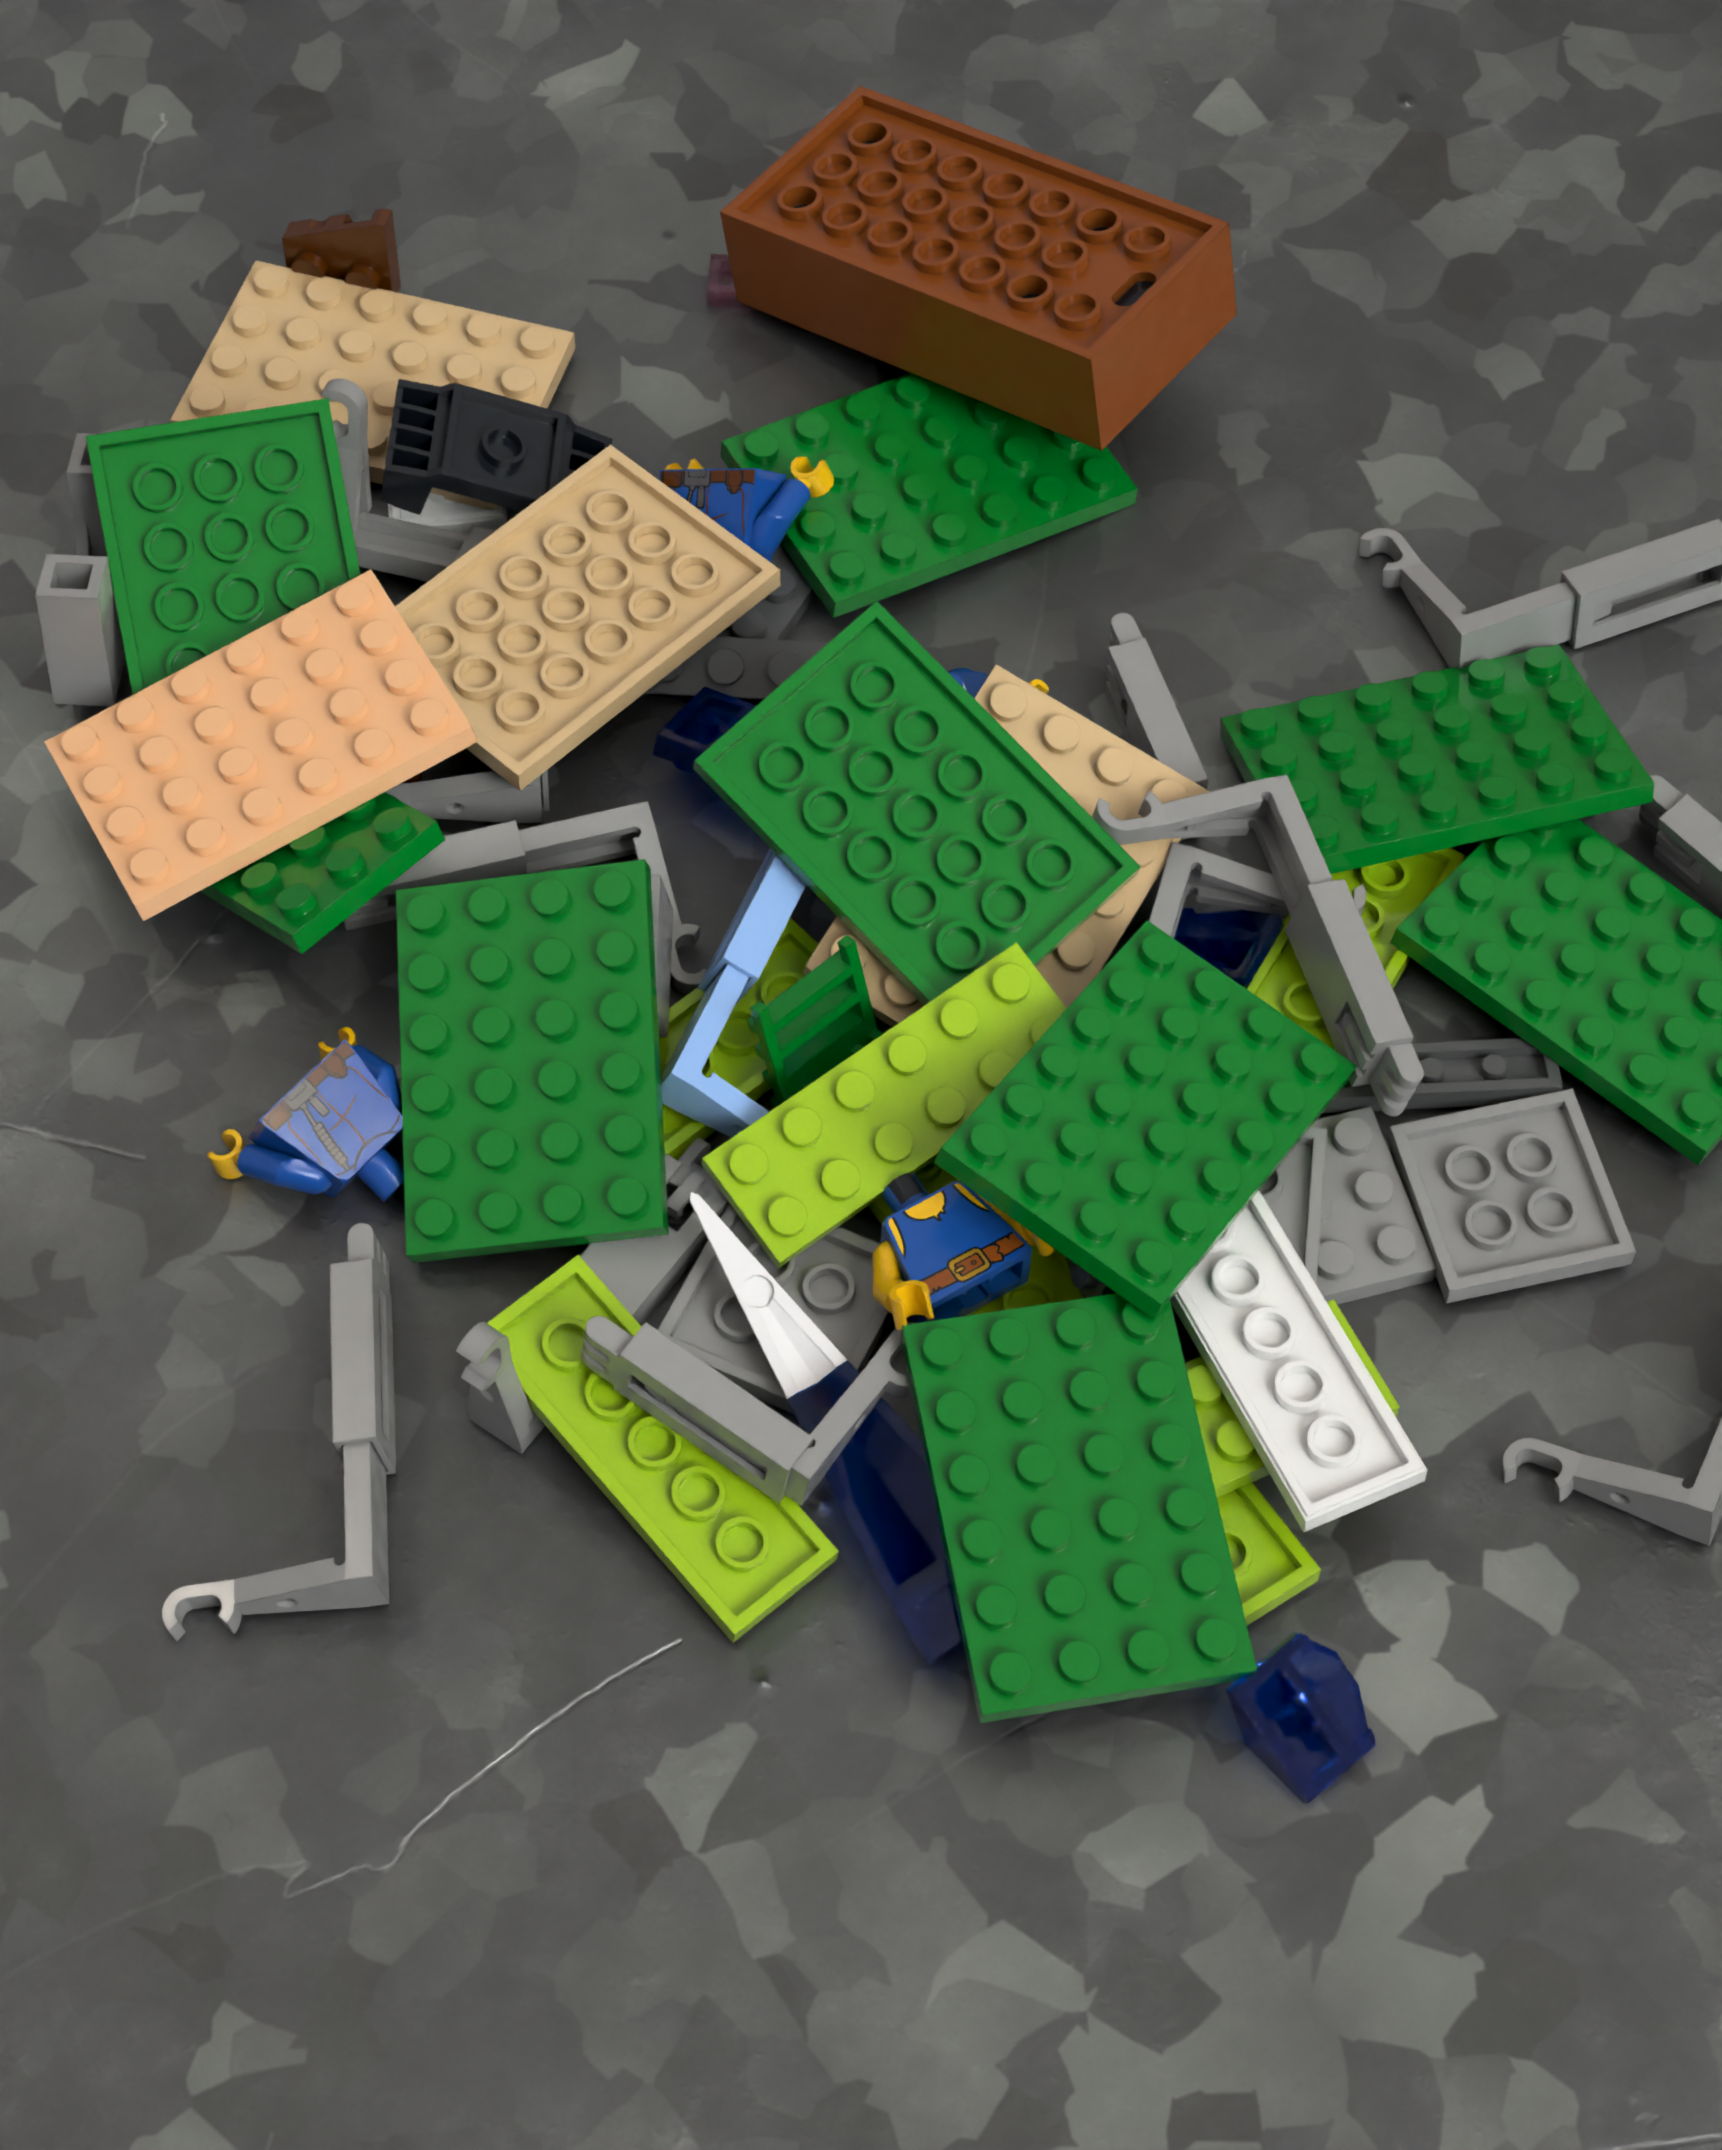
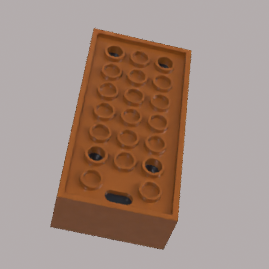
M862 86L853 91L720 211L738 302L1101 451L1237 315L1229 222Z

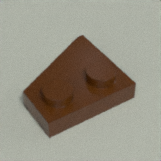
M377 209L371 220L352 222L348 214L329 216L324 221L308 219L290 222L282 237L286 267L292 268L293 272L320 278L327 276L345 280L347 284L374 290L380 288L398 292L401 287L392 210Z

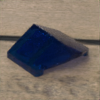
M1183 908L1174 939L1247 989L1282 931L1284 923L1277 914L1243 909L1195 913L1192 908Z
M1292 1633L1256 1664L1257 1672L1240 1677L1226 1689V1693L1245 1745L1302 1803H1310L1376 1745L1372 1729L1367 1726L1359 1685L1337 1652L1310 1640L1304 1634Z

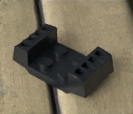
M399 379L385 461L381 500L397 508L420 515L432 487L523 511L610 444L612 445V439L575 425L568 414L458 383L435 386Z

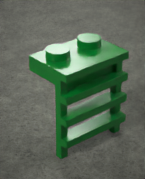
M848 935L837 942L839 950L770 1003L765 1005L763 1002L758 1001L750 1007L752 1016L747 1019L749 1029L756 1033L760 1043L754 1047L757 1056L763 1059L767 1066L762 1075L764 1082L770 1085L774 1091V1095L769 1098L773 1109L883 1034L877 1029L856 941Z

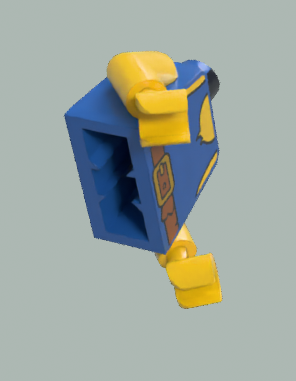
M906 1173L888 1184L882 1194L883 1199L894 1214L888 1216L882 1222L881 1244L872 1255V1295L876 1302L893 1315L897 1330H902V1325L907 1326L906 1318L909 1316L913 1323L966 1316L1028 1282L1032 1248L1029 1245H1036L1038 1252L1042 1256H1049L1055 1249L979 1194H976L962 1182L953 1181L928 1194L915 1174Z

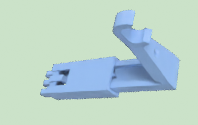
M771 848L766 854L697 989L704 992V995L661 1076L662 1103L731 1138L769 1113V1111L714 1072L709 1078L705 1077L702 1074V1069L733 1008L759 979L806 887V884Z

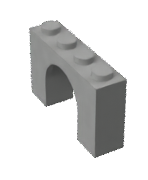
M77 433L67 469L76 531V555H45L35 598L54 704L113 706L116 702L126 656L86 436L95 434Z

